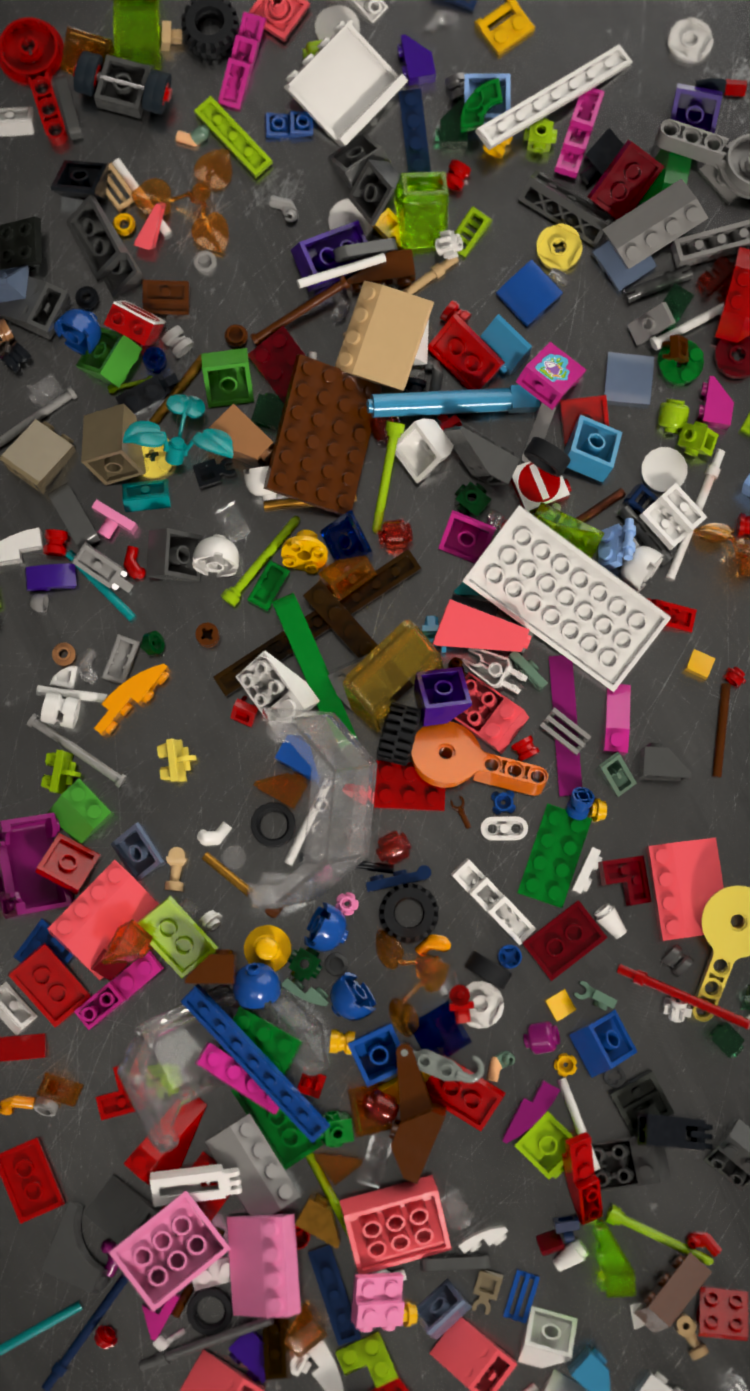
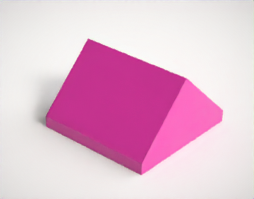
M452 510L438 549L476 563L491 543L496 527Z

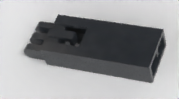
M638 1114L637 1145L687 1151L713 1149V1144L705 1143V1140H713V1135L705 1134V1130H713V1125L705 1124V1120ZM686 1130H691L687 1131V1137H691V1141L686 1140Z

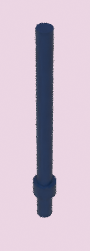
M123 1273L60 1361H56L52 1366V1372L42 1384V1389L50 1391L59 1377L62 1378L65 1375L69 1363L127 1284L128 1279Z

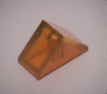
M50 1070L45 1072L36 1095L74 1107L83 1084Z
M315 1152L314 1157L334 1185H337L359 1168L363 1162V1158Z
M307 1303L303 1304L301 1313L297 1315L284 1339L285 1344L298 1358L302 1357L328 1336L321 1319Z

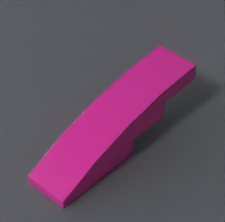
M243 12L232 54L228 59L218 99L219 104L236 109L241 108L260 46L266 17Z
M592 88L579 96L554 172L577 178L605 91Z

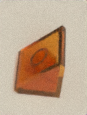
M67 26L61 69L73 73L74 67L83 51L103 56L104 65L106 55L114 56L115 54L112 39Z
M384 1081L369 1087L365 1084L347 1089L356 1137L392 1128L389 1105L379 1093L378 1086L384 1084Z

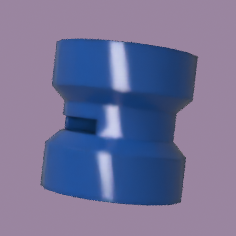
M585 787L573 789L570 800L565 808L566 813L576 820L587 818L590 807L595 799L593 792Z
M506 945L499 949L497 959L502 967L512 969L520 964L522 954L518 947Z

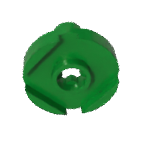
M688 340L689 362H686L687 365H682L681 368L676 366V361L663 358L664 354L670 353V347H662L657 358V367L661 373L660 375L666 382L682 386L695 381L699 377L704 366V354L694 342Z

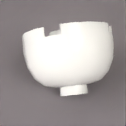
M269 466L243 470L246 487L252 494L263 496V501L277 499L276 494L278 493L263 489Z
M215 534L207 537L196 546L193 553L192 567L204 575H208L209 572H218L216 577L232 576L237 573L239 567L238 549L233 542L223 535Z
M648 546L637 547L635 553H633L632 560L627 561L623 558V565L620 570L621 579L640 593L647 585L644 582L652 578L659 568L664 555Z

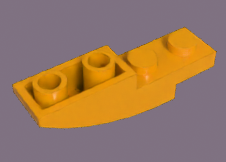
M160 664L146 669L116 688L101 704L108 711L94 729L102 736H105L106 733L110 735L118 725L116 723L117 719L121 715L125 716L133 705L130 703L133 700L140 706L143 702L147 704L155 694L153 689L157 684L162 685L169 677L167 673L169 671L168 666Z

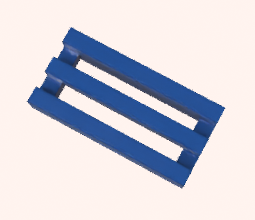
M519 1269L516 1270L503 1317L524 1324L527 1323L540 1276ZM520 1276H523L525 1278L514 1314L509 1313ZM529 1279H533L523 1316H519Z

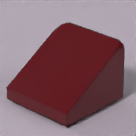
M103 949L91 969L111 981L126 967L127 963Z
M555 1229L536 1236L542 1256L565 1248L560 1233L557 1234Z

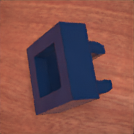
M577 1214L553 1218L556 1233H563L565 1243L574 1242L573 1231L580 1230Z

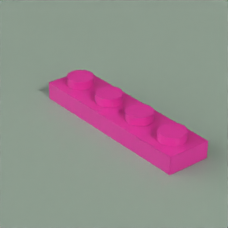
M211 1043L205 1045L195 1062L196 1065L271 1114L276 1115L279 1107L231 1056Z

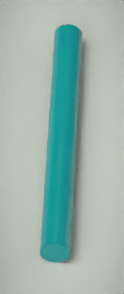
M71 549L66 553L65 557L72 563L77 554ZM75 565L129 621L136 617V614L110 588Z
M77 1301L0 1345V1356L83 1309L80 1301Z

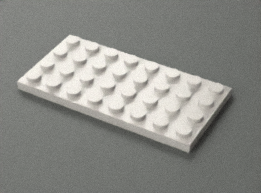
M518 505L463 579L465 584L525 628L530 629L529 631L613 692L671 619L670 615L520 505Z

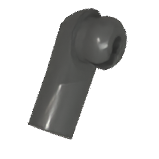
M427 359L424 370L432 372L429 391H441L443 371L440 362L436 359L434 361Z

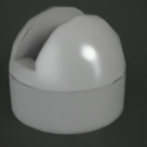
M42 593L33 595L30 599L31 608L37 612L45 613L49 604L48 595Z

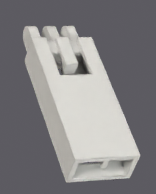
M222 1164L150 1172L154 1207L169 1205L185 1191L189 1193L195 1202L226 1198V1195L242 1193V1186L239 1185L241 1184L239 1168L223 1169ZM202 1182H207V1185H210L211 1182H217V1185L201 1187Z

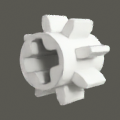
M454 230L440 232L441 238L435 240L438 255H444V259L459 257L458 251L463 250V241L460 234H455Z
M672 996L671 998L665 997L663 1014H667L671 1021L683 1022L685 1017L691 1018L692 1005Z
M297 1345L293 1350L290 1349L291 1374L299 1376L301 1372L307 1374L312 1365V1362L308 1360L310 1358L308 1352Z

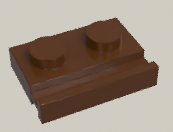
M144 279L143 309L151 314L189 315L190 281Z

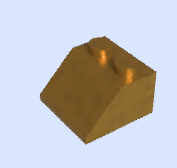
M318 1193L316 1196L310 1195L295 1225L338 1249L341 1239L333 1209L329 1205L330 1200Z

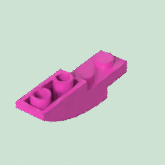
M150 950L146 951L116 978L107 983L76 1009L74 1013L86 1028L90 1030L144 987L164 967Z

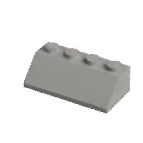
M680 179L602 230L625 268L630 269L707 220L708 216L686 183Z
M250 1114L242 1117L204 1142L216 1163L223 1165V1169L239 1168V1177L241 1178V1184L239 1185L242 1186V1193L236 1195L249 1216L273 1215L301 1197Z

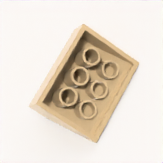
M364 280L335 367L369 382L404 391L434 302L385 285Z

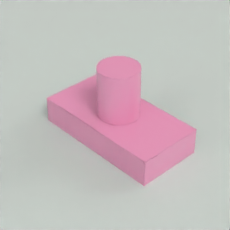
M97 499L92 505L94 512L106 518L97 532L106 539L111 538L117 526L133 535L138 529L134 521Z

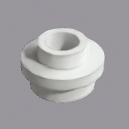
M214 910L205 913L199 920L201 929L203 931L209 930L210 932L217 929L221 924V914L216 913Z

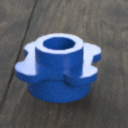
M507 790L502 793L495 791L492 793L491 799L494 800L492 810L495 814L499 815L501 812L513 813L516 810V806L513 804V791ZM505 800L506 804L503 805L501 801Z

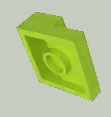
M546 1111L514 1146L550 1180L552 1177L556 1179L564 1171L562 1154L566 1153L565 1140L574 1136Z

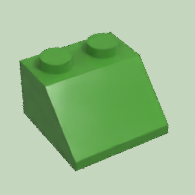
M100 327L101 337L98 345L90 354L86 351L85 355L80 357L76 366L104 383L119 388L126 380L133 364L138 360L142 348L119 332Z
M247 348L201 354L208 408L232 405L233 403L254 402Z
M77 779L47 812H55V818L59 820L62 829L81 845L114 815L81 779Z

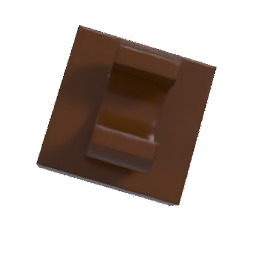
M679 334L671 335L670 341L662 343V346L670 347V353L664 354L663 358L675 360L679 363L689 362L687 338Z

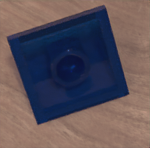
M349 510L320 531L340 572L373 557V551L352 510Z
M449 1001L444 1002L407 1024L421 1049H428L447 1057L472 1042L462 1023L456 1024L455 1012L449 1011Z

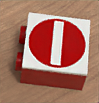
M123 300L113 302L103 325L143 346L156 344L166 321Z
M532 462L517 465L510 480L520 505L531 514L543 508H548L554 503L568 500L569 492H571L567 478L563 479L562 476H553L538 468Z

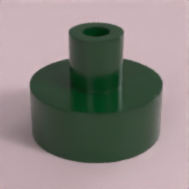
M158 631L145 633L140 642V648L151 656L162 653L165 647L164 638Z

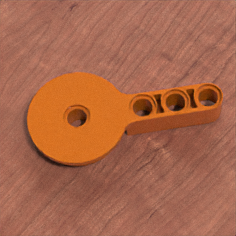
M450 721L447 724L423 726L416 733L411 760L418 775L433 786L441 788L455 787L475 775L474 781L537 796L542 793L548 780L547 771L540 766L483 751L476 737L466 727ZM509 773L515 774L517 777H513ZM532 779L538 780L540 783H536Z

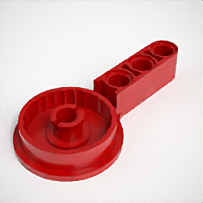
M33 17L20 18L10 23L0 36V68L14 82L31 88L49 142L52 145L61 146L67 141L68 134L52 87V79L63 64L65 57L64 43L59 32L48 22ZM29 45L34 46L33 54L31 55L28 51H24ZM41 87L48 88L45 93H38ZM48 108L55 109L52 114H44ZM54 129H61L59 135H51Z

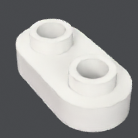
M517 816L488 817L482 822L480 831L482 836L489 841H517L526 836L528 825L523 818ZM489 825L496 826L497 830L495 833H489ZM512 825H518L520 832L513 833L511 830Z

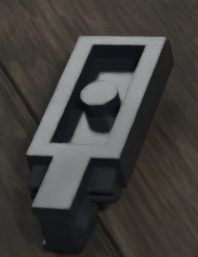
M175 373L166 378L162 374L155 375L115 398L119 405L125 404L133 413H136L166 397L171 392L169 387L179 382Z

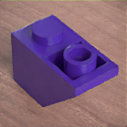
M406 34L401 35V43L397 44L399 58L403 57L404 59L401 71L408 80V86L436 82L432 52Z
M257 1331L237 1337L229 1345L228 1349L231 1351L229 1356L237 1364L242 1362L248 1368L247 1374L254 1381L260 1380L264 1383L266 1380L264 1373L263 1337Z

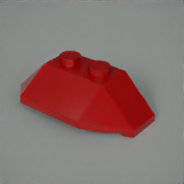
M743 247L738 249L715 338L738 343L750 336V249Z

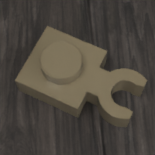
M480 1269L473 1294L480 1296L473 1302V1311H476L478 1304H484L486 1306L485 1315L489 1314L491 1309L489 1299L497 1300L504 1275Z

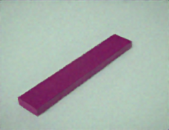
M564 655L549 656L552 710L555 707L578 725L573 662ZM556 715L553 716V718L557 722H559L562 726H564L576 737H578V733L576 731H574ZM554 726V731L575 748L578 747L577 743ZM554 738L559 797L571 796L573 789L582 787L580 752L576 756Z

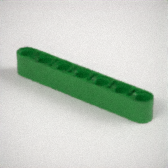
M291 593L272 601L304 678L320 700L317 708L336 750L338 751L358 742L341 699L337 696L328 677L329 672L295 594Z

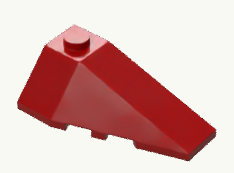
M189 1089L123 1164L149 1186L150 1172L181 1169L207 1104Z

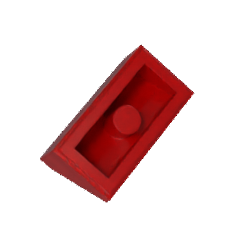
M46 1033L0 1037V1062L47 1057Z

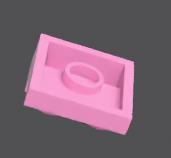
M401 1272L355 1275L351 1321L359 1331L371 1332L373 1327H381L383 1330L393 1331L396 1329V1326H403L405 1303L401 1299L404 1277Z

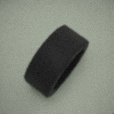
M533 437L524 451L525 457L530 462L556 477L562 476L571 461L569 456L560 448L539 437Z
M269 802L261 805L255 810L251 818L253 836L259 843L267 847L277 848L283 846L292 839L295 833L296 822L294 815L288 807L280 803ZM270 811H277L283 814L287 821L285 833L276 839L265 837L259 827L262 816Z
M473 951L465 964L467 969L501 990H504L512 976V973L476 951Z
M215 1287L205 1288L196 1292L187 1307L188 1322L192 1328L198 1333L208 1336L225 1330L231 1322L233 1315L232 1300L226 1292ZM205 1297H215L224 1306V1317L216 1325H204L197 1318V1304Z

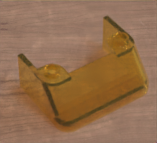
M410 619L403 621L347 674L343 681L351 710L377 733L381 730L378 719H383L390 711L389 699L420 669L425 672L432 671L435 668L437 670L444 669L438 650Z

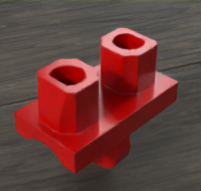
M456 985L449 994L452 1001L449 1004V1011L455 1012L456 1024L471 1022L469 1009L474 1008V1003L469 1001V989L464 985Z

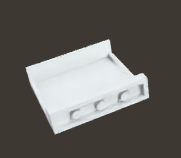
M352 19L347 22L342 20L333 29L335 34L330 39L325 37L317 45L319 48L315 55L310 53L301 62L304 66L299 71L293 70L286 77L288 82L284 86L287 92L340 148L346 146L408 82L407 78L403 74L398 75L351 25L354 22Z

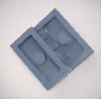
M609 240L591 251L602 271L607 273L616 291H621L657 267L650 255L632 268L626 269Z
M608 352L604 395H606L607 401L650 405L654 356Z

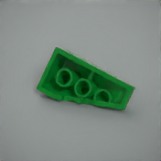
M660 149L655 160L661 163L664 168L636 207L680 179L687 185L692 159Z

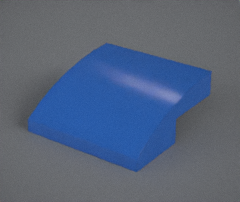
M530 260L496 292V295L526 327L541 316L545 309L563 294L560 288L533 260Z

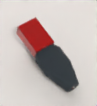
M708 78L696 81L695 87L723 91V94L728 96L745 97L747 80Z

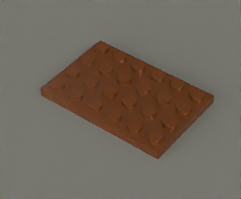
M301 354L297 355L263 489L345 517L351 516L374 421L371 413H367L366 403L367 399L371 398V394H380L382 385L348 374L337 367Z

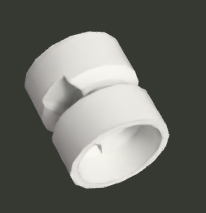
M48 692L42 706L41 722L49 724L59 722L62 727L74 729L80 712L81 700L68 696L62 699L61 695Z

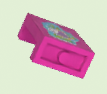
M549 342L525 366L516 383L553 410L561 398L573 386L578 384L586 369L552 342Z

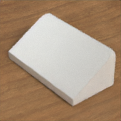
M33 107L0 108V137L34 134Z
M5 982L0 986V1018L17 1036L38 1016L16 991Z

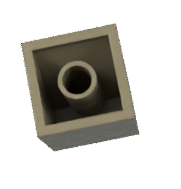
M125 404L84 415L81 462L105 485L146 474L142 446L134 443H123L125 431L131 424L137 422L136 415Z
M35 419L1 455L0 461L6 469L44 495L76 449L72 445L74 441L63 433L59 436L54 432L55 428L44 420L41 423Z

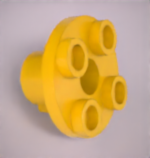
M307 529L301 530L295 537H291L283 543L281 549L282 563L286 567L315 574L319 568L326 564L328 550L318 540V535L315 532Z
M263 925L255 928L249 933L244 943V955L249 964H266L274 971L283 968L291 955L292 949L289 937L276 926Z

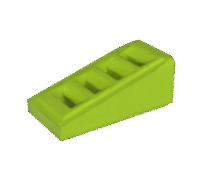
M474 206L470 208L454 232L455 234L459 233L462 241L467 245L465 249L463 248L462 251H458L465 258L493 221ZM474 216L483 221L481 226L472 220ZM471 224L478 230L474 233L467 228V225ZM463 231L472 237L470 241L461 235Z

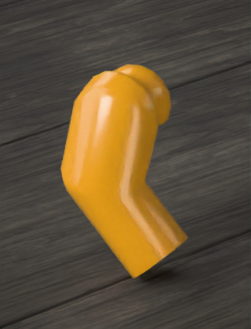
M431 934L414 949L423 957L431 949L447 952L451 948V943L445 936Z
M16 1095L3 1099L0 1102V1114L11 1115L13 1107L33 1109L34 1097Z

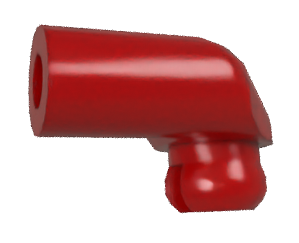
M127 546L123 566L130 577L142 579L146 574V570L144 567H140L136 561L139 548Z

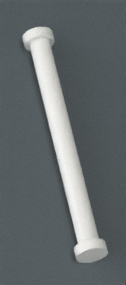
M724 302L659 337L654 336L650 338L653 349L656 351L661 349L662 343L670 341L671 335H682L720 315Z

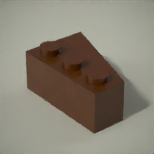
M691 1252L683 1256L679 1254L671 1263L672 1268L668 1273H664L659 1278L655 1288L645 1296L642 1304L634 1312L653 1333L671 1327L712 1273Z

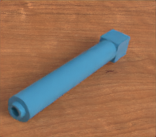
M511 385L509 388L371 394V398L367 399L366 406L367 413H371L372 418L508 411V414L536 412L540 407V400L522 386Z

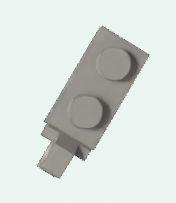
M86 542L72 560L73 564L108 588L117 590L120 587L129 593L135 585L133 581L126 577L128 572L123 567Z

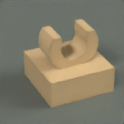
M162 21L161 51L170 52L171 43L177 45L182 43V30H171V21Z

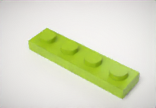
M212 96L208 97L194 110L195 115L255 178L273 164V160Z

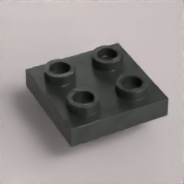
M34 216L0 225V270L28 265L29 271L35 270L36 265L42 263L41 218Z
M652 1070L609 1092L632 1136L638 1132V1114L664 1116L674 1114Z

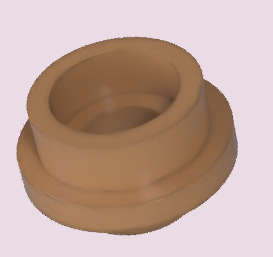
M59 643L52 651L53 660L60 666L70 665L76 657L75 649L69 643ZM66 650L68 652L67 657L61 658L60 652Z

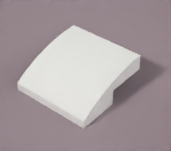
M677 483L639 515L670 551L707 518Z

